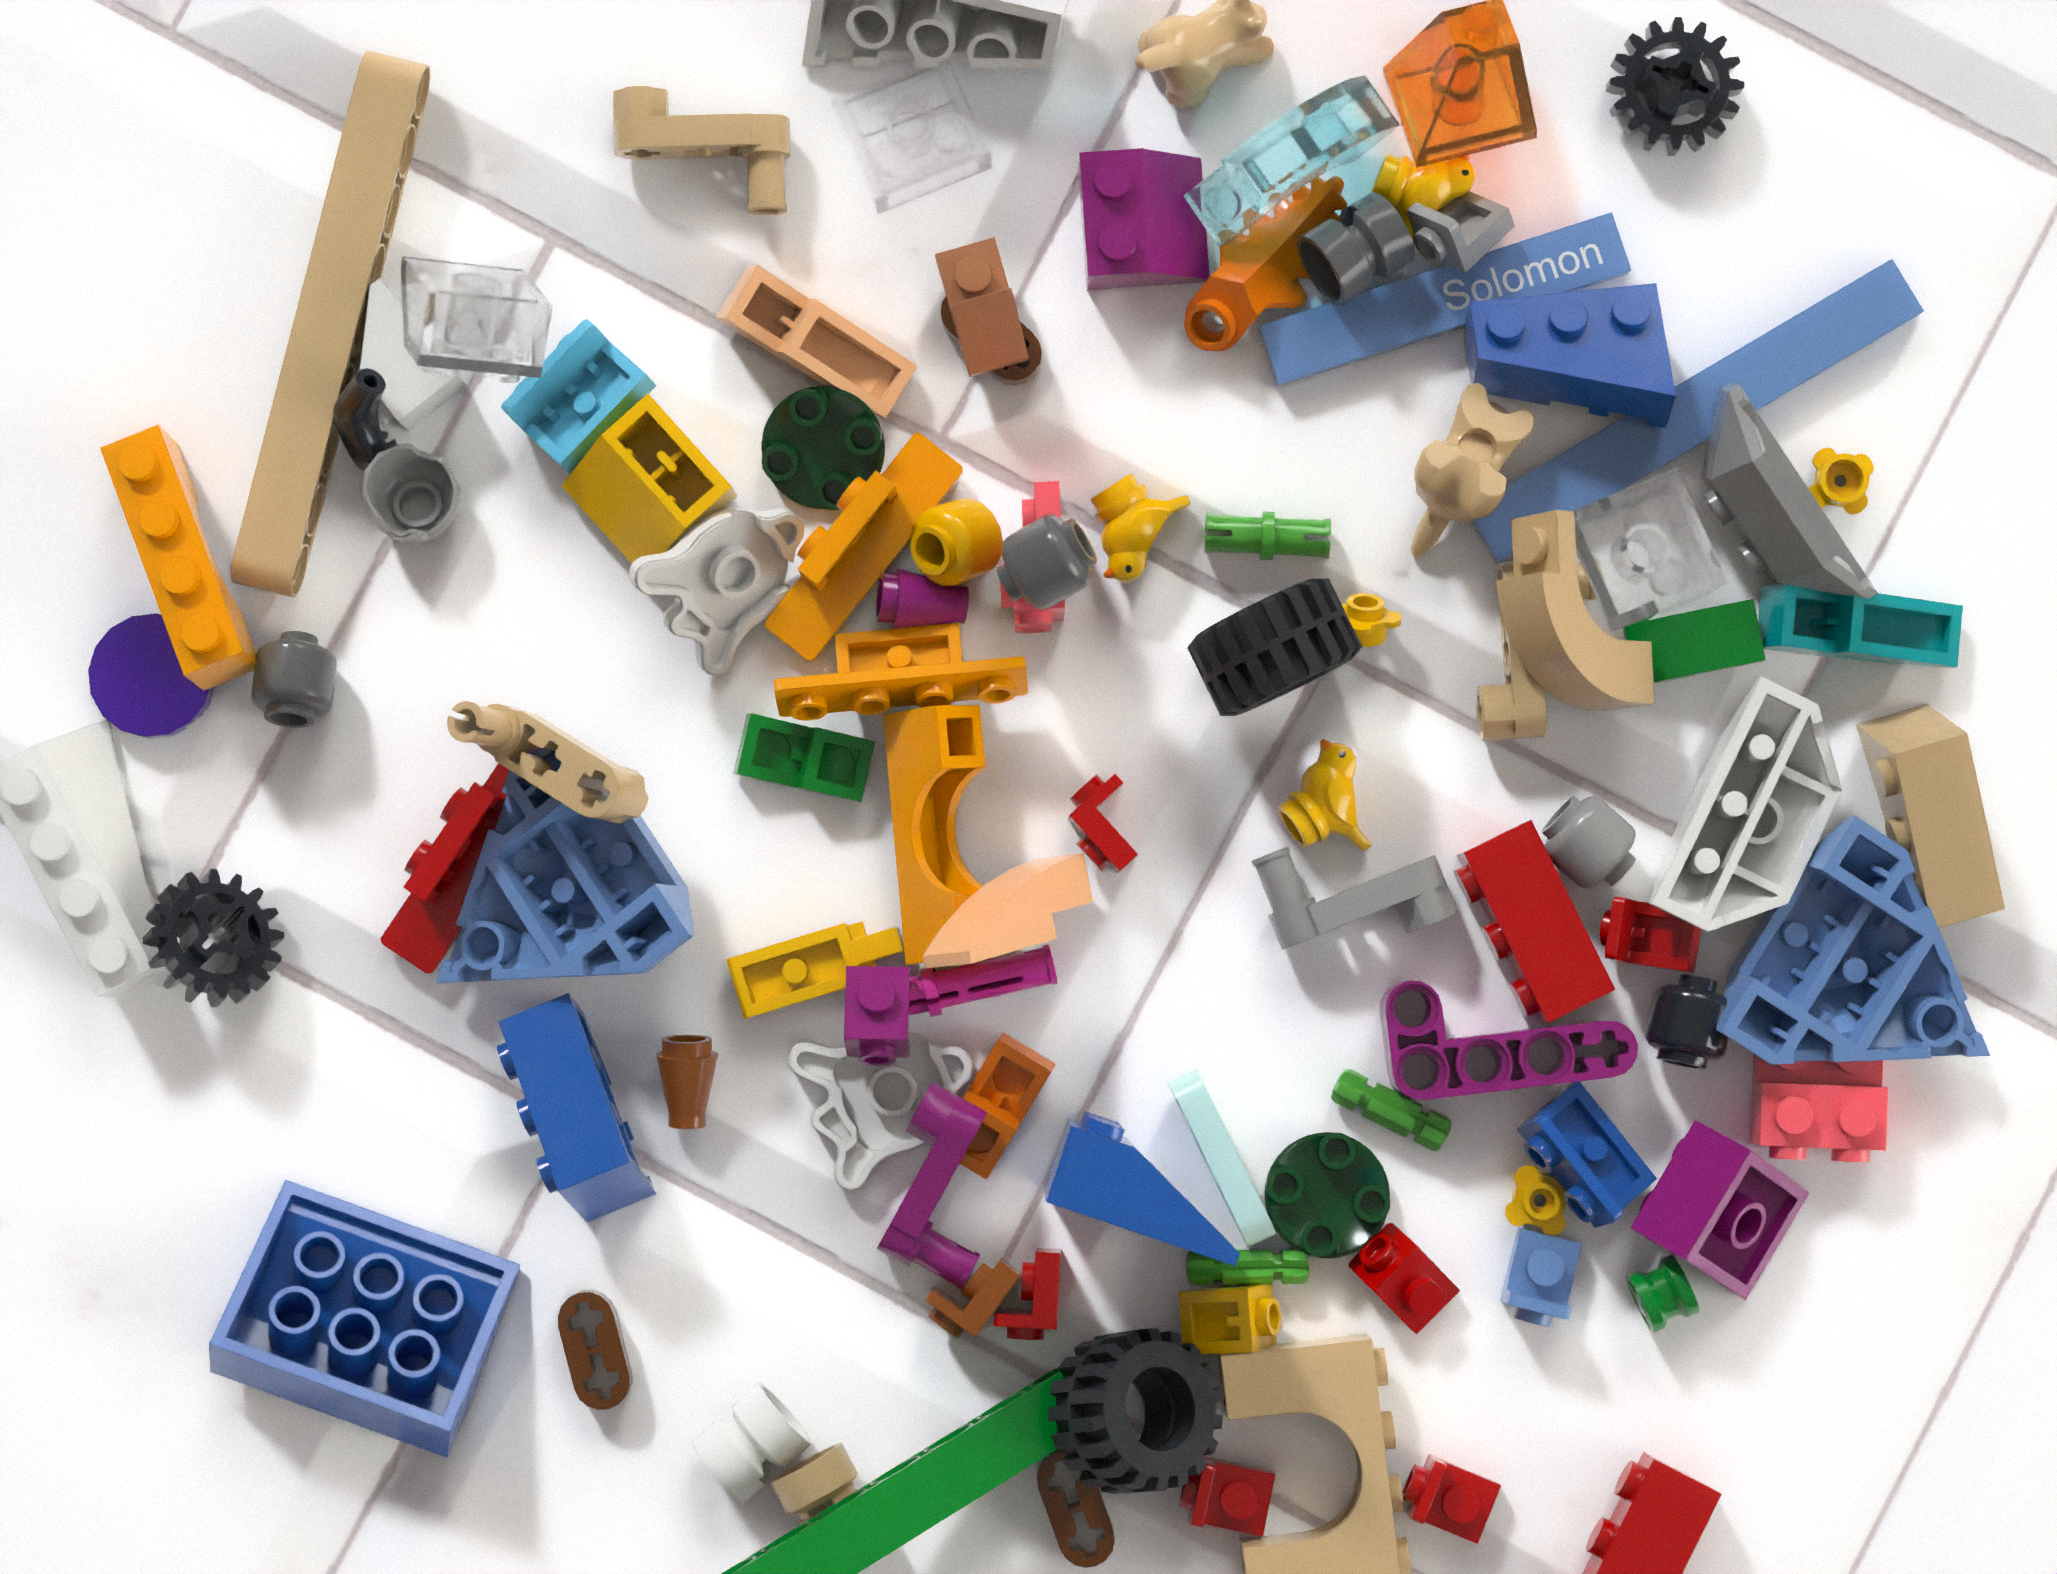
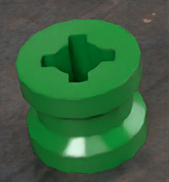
M1673 1255L1661 1259L1658 1267L1648 1273L1637 1270L1625 1277L1633 1300L1652 1333L1664 1329L1667 1320L1677 1315L1688 1318L1700 1311L1692 1287Z

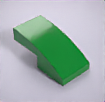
M1754 599L1674 614L1622 627L1625 640L1651 642L1654 684L1692 677L1701 673L1760 663L1766 660Z
M747 713L733 774L862 802L875 741Z

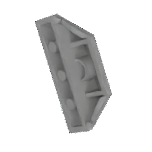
M1729 383L1719 390L1702 472V478L1710 488V491L1702 495L1719 523L1725 526L1732 521L1745 542L1737 546V550L1757 578L1767 573L1770 579L1780 584H1789L1845 596L1855 595L1865 599H1869L1877 594V590L1750 402L1740 384Z

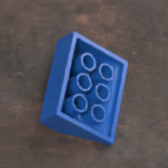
M1084 1111L1081 1122L1070 1118L1067 1119L1044 1188L1046 1203L1235 1266L1237 1265L1240 1252L1127 1137L1123 1136L1125 1129L1119 1122Z
M285 1179L209 1342L210 1372L448 1458L472 1401L521 1264Z

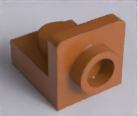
M1002 1257L993 1269L982 1262L961 1291L962 1294L970 1299L966 1307H962L934 1286L924 1299L934 1307L928 1316L940 1327L957 1338L961 1336L964 1330L976 1337L1022 1272Z

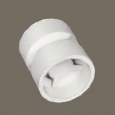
M757 1382L732 1404L733 1418L730 1421L721 1418L715 1419L691 1441L698 1456L716 1479L742 1503H746L772 1480L770 1470L772 1465L787 1467L812 1444L809 1435L795 1416L761 1382Z

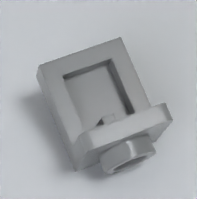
M1471 191L1453 199L1441 212L1417 202L1406 211L1414 232L1413 243L1419 253L1432 263L1438 264L1441 262L1463 273H1466L1515 226L1508 207Z

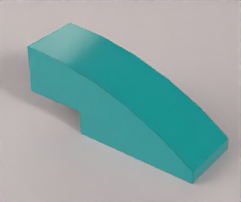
M1789 584L1761 586L1758 624L1763 648L1766 650L1871 662L1955 668L1958 667L1963 605L1877 593L1871 598L1865 599L1855 595L1845 596Z

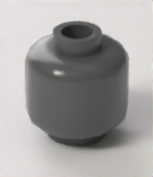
M1046 514L1005 538L1001 546L1004 564L997 567V574L1004 589L1014 601L1024 598L1033 607L1045 610L1083 590L1090 583L1091 566L1097 563V558L1088 537L1074 519L1071 518L1065 522L1054 514Z
M286 631L281 633L279 640L267 642L257 650V664L254 667L251 700L259 710L264 712V718L268 722L289 728L310 727L314 724V719L320 718L330 711L337 660L328 649L318 645V638L315 635L302 631Z

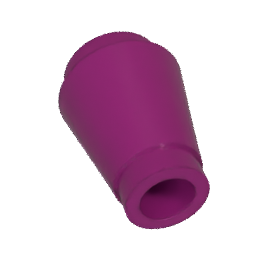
M897 568L895 573L881 572L876 597V621L890 623L891 629L950 623L964 624L967 618L969 603L968 587L956 585L941 586L930 581L925 575Z

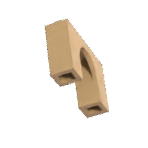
M1358 1334L1280 1343L1253 1353L1218 1354L1224 1412L1228 1420L1299 1412L1318 1415L1333 1422L1346 1433L1353 1446L1357 1463L1356 1482L1349 1501L1340 1513L1326 1524L1303 1532L1239 1539L1243 1574H1411L1406 1537L1396 1538L1393 1513L1403 1512L1404 1507L1399 1474L1388 1475L1385 1450L1396 1449V1437L1391 1410L1381 1411L1378 1386L1388 1385V1369L1384 1348H1373V1341L1369 1335Z

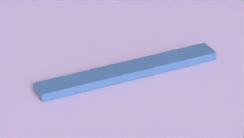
M1890 259L1675 386L1676 397L1666 428L1647 425V419L1626 415L1507 485L1505 496L1495 510L1484 518H1477L1472 521V524L1496 564H1499V562L1513 555L1511 519L1553 510L1574 511V518H1577L1709 440L1719 390L1727 384H1740L1750 402L1758 411L1924 312V309L1894 260Z

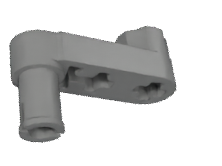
M1288 846L1251 861L1253 867H1256L1273 913L1269 914L1268 917L1282 950L1393 905L1397 908L1406 933L1459 913L1436 855L1316 902L1314 897L1308 899L1289 854L1290 849Z

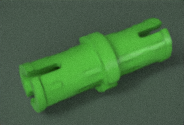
M1262 511L1261 517L1206 513L1205 531L1230 532L1231 536L1206 535L1204 537V553L1259 554L1260 560H1273L1274 554L1329 559L1331 541L1306 540L1304 536L1331 535L1330 518H1324V520L1275 518V512Z

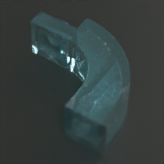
M1366 75L1350 78L1315 95L1262 129L1222 159L1223 165L1183 197L1218 247L1227 245L1279 203L1312 180L1338 166L1355 162L1397 129L1400 124Z

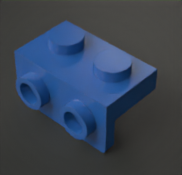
M1580 1081L1570 1083L1516 1129L1526 1141L1524 1143V1150L1530 1160L1543 1172H1551L1566 1191L1563 1197L1569 1209L1583 1222H1590L1594 1228L1616 1222L1624 1215L1622 1209L1657 1180L1656 1176Z

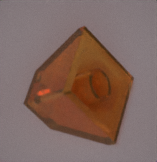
M1487 0L1442 11L1383 67V76L1416 168L1537 138V127L1521 47L1503 0Z

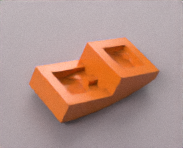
M1004 1032L1001 1033L963 1099L988 1113L960 1164L986 1180L1056 1065Z

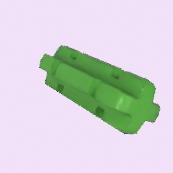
M1345 1069L1340 1074L1331 1094V1099L1335 1103L1351 1111L1357 1106L1363 1109L1361 1116L1404 1137L1411 1133L1416 1136L1414 1142L1432 1151H1438L1445 1143L1452 1125L1449 1117L1431 1108L1427 1114L1421 1111V1103L1378 1082L1372 1087L1367 1084L1368 1077L1352 1069Z
M1272 1249L1238 1250L1240 1256L1236 1266L1193 1251L1187 1252L1186 1278L1188 1283L1192 1285H1213L1214 1280H1222L1223 1285H1273L1274 1280H1281L1283 1285L1305 1284L1309 1278V1256L1307 1253L1300 1250L1297 1251L1296 1249H1281V1254H1273Z

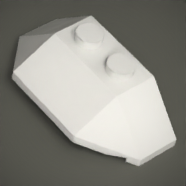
M1762 676L1757 679L1721 735L1666 848L1650 899V905L1705 932H1709L1789 903L1843 791L1817 703Z

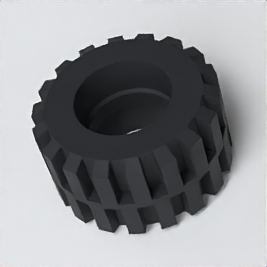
M1312 578L1272 594L1211 625L1197 634L1187 649L1219 715L1237 716L1277 699L1346 664L1357 655L1362 645L1330 579Z
M1146 1328L1095 1336L1094 1340L1083 1341L1074 1348L1076 1356L1064 1358L1058 1367L1063 1374V1379L1053 1380L1049 1394L1056 1397L1055 1407L1048 1408V1422L1056 1421L1058 1433L1051 1435L1055 1449H1065L1067 1454L1062 1462L1070 1472L1081 1471L1079 1481L1089 1487H1101V1492L1110 1494L1165 1491L1167 1488H1178L1188 1483V1476L1199 1475L1207 1466L1203 1456L1214 1455L1219 1443L1213 1438V1432L1216 1429H1222L1223 1415L1216 1414V1402L1222 1401L1220 1387L1212 1388L1210 1378L1215 1373L1210 1363H1199L1198 1358L1201 1351L1192 1342L1181 1344V1335L1172 1331L1160 1332L1159 1328ZM1132 1383L1138 1389L1145 1407V1425L1139 1440L1131 1431L1126 1416V1398Z

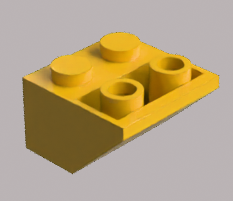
M646 394L597 439L561 485L631 564L641 556L669 551L678 544L693 525L707 515L724 509L738 497L730 483L649 394Z

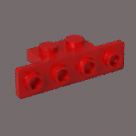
M499 763L484 785L474 782L468 791L462 787L457 789L441 812L440 819L445 821L446 824L433 844L425 839L414 851L405 866L404 871L411 876L403 888L408 890L410 895L381 936L380 941L385 947L426 974H432L436 971L459 935L461 926L456 925L485 838L489 829L495 830L507 794L502 792L509 769Z

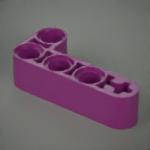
M1401 981L1389 987L1380 1000V1020L1387 1075L1390 1084L1398 1093L1412 1099L1429 1100L1612 1078L1625 1074L1633 1067L1638 1056V1043L1635 1035L1627 1026L1617 1021L1596 1020L1446 1038L1442 1004L1439 995L1430 985L1422 981ZM1408 990L1419 993L1426 1003V1014L1423 1020L1418 1025L1412 1027L1401 1024L1394 1012L1397 998ZM1603 1031L1607 1040L1618 1042L1619 1051L1609 1055V1065L1607 1066L1602 1057L1584 1056L1575 1058L1573 1045L1586 1046L1598 1044L1602 1040L1601 1032ZM1571 1033H1575L1573 1044L1569 1038ZM1541 1038L1550 1040L1556 1046L1558 1052V1060L1555 1067L1544 1074L1535 1072L1528 1062L1530 1046ZM1483 1045L1493 1052L1496 1059V1068L1487 1080L1477 1082L1467 1074L1465 1058L1474 1047ZM1416 1053H1423L1428 1056L1434 1066V1076L1431 1082L1420 1089L1409 1087L1402 1075V1068L1406 1059ZM1575 1061L1579 1066L1578 1071H1573Z

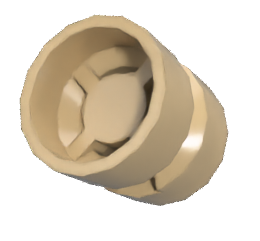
M840 1442L784 1471L771 1480L770 1485L785 1513L798 1515L800 1518L799 1526L828 1508L822 1503L831 1499L833 1504L856 1491L857 1489L853 1482L858 1472L844 1445Z

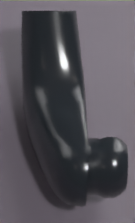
M369 368L361 369L354 375L337 399L333 409L335 424L342 443L353 463L362 471H365L378 452L398 445L396 439L386 442L385 439H387L389 433L381 431L378 409L386 383L378 372Z

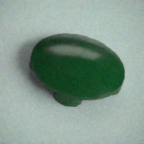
M813 386L801 389L782 400L772 411L765 424L761 441L762 469L774 485L792 501L814 509L841 510L836 504L848 486L858 476L867 482L875 470L879 473L882 470L885 457V440L881 425L869 406L850 392L831 386Z
M1314 1133L1292 1142L1274 1160L1265 1182V1207L1275 1231L1292 1248L1307 1253L1312 1257L1339 1258L1360 1250L1380 1231L1390 1210L1389 1183L1380 1161L1369 1148L1343 1133Z

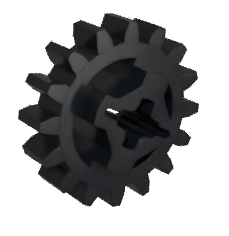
M1675 17L1668 32H1663L1661 26L1654 20L1645 29L1646 41L1632 33L1624 43L1629 55L1617 53L1612 60L1610 67L1622 76L1610 78L1606 84V92L1620 95L1621 99L1614 103L1609 112L1611 117L1627 115L1630 121L1622 133L1626 138L1634 135L1639 130L1646 134L1643 149L1648 152L1658 140L1665 141L1668 156L1676 155L1680 150L1682 141H1686L1694 153L1700 151L1705 145L1704 132L1717 140L1726 130L1720 118L1732 120L1740 109V106L1728 99V97L1739 95L1745 88L1744 81L1730 78L1729 75L1741 63L1739 56L1723 58L1720 52L1728 39L1723 35L1711 43L1704 38L1707 24L1702 21L1690 33L1684 31L1682 17ZM1678 49L1677 54L1665 59H1660L1653 55L1650 59L1646 58L1660 50ZM1700 60L1707 66L1713 81L1706 78ZM1672 76L1682 81L1680 84L1681 94L1678 97L1668 93L1670 88L1668 81ZM1636 91L1644 95L1650 113L1641 105ZM1687 113L1698 117L1700 114L1704 115L1699 120L1689 124L1672 125L1674 118Z
M210 869L201 879V882L192 872L186 873L177 883V887L169 884L157 897L160 904L156 903L145 917L150 924L156 927H152L142 937V942L151 947H158L159 951L148 962L150 968L166 967L170 974L166 977L163 986L166 989H170L179 982L187 986L185 1001L189 1003L203 992L207 993L210 1007L217 1008L226 999L227 994L235 1004H238L251 993V989L258 991L270 979L268 972H271L281 962L282 956L272 950V948H275L284 939V932L270 929L268 925L279 913L276 908L262 910L257 904L264 892L260 887L252 890L249 894L241 890L242 876L237 873L227 884L221 883L217 869ZM220 927H223L225 932L218 938L219 942H213L209 948L204 949L202 945L209 938L208 935L210 933L214 934Z

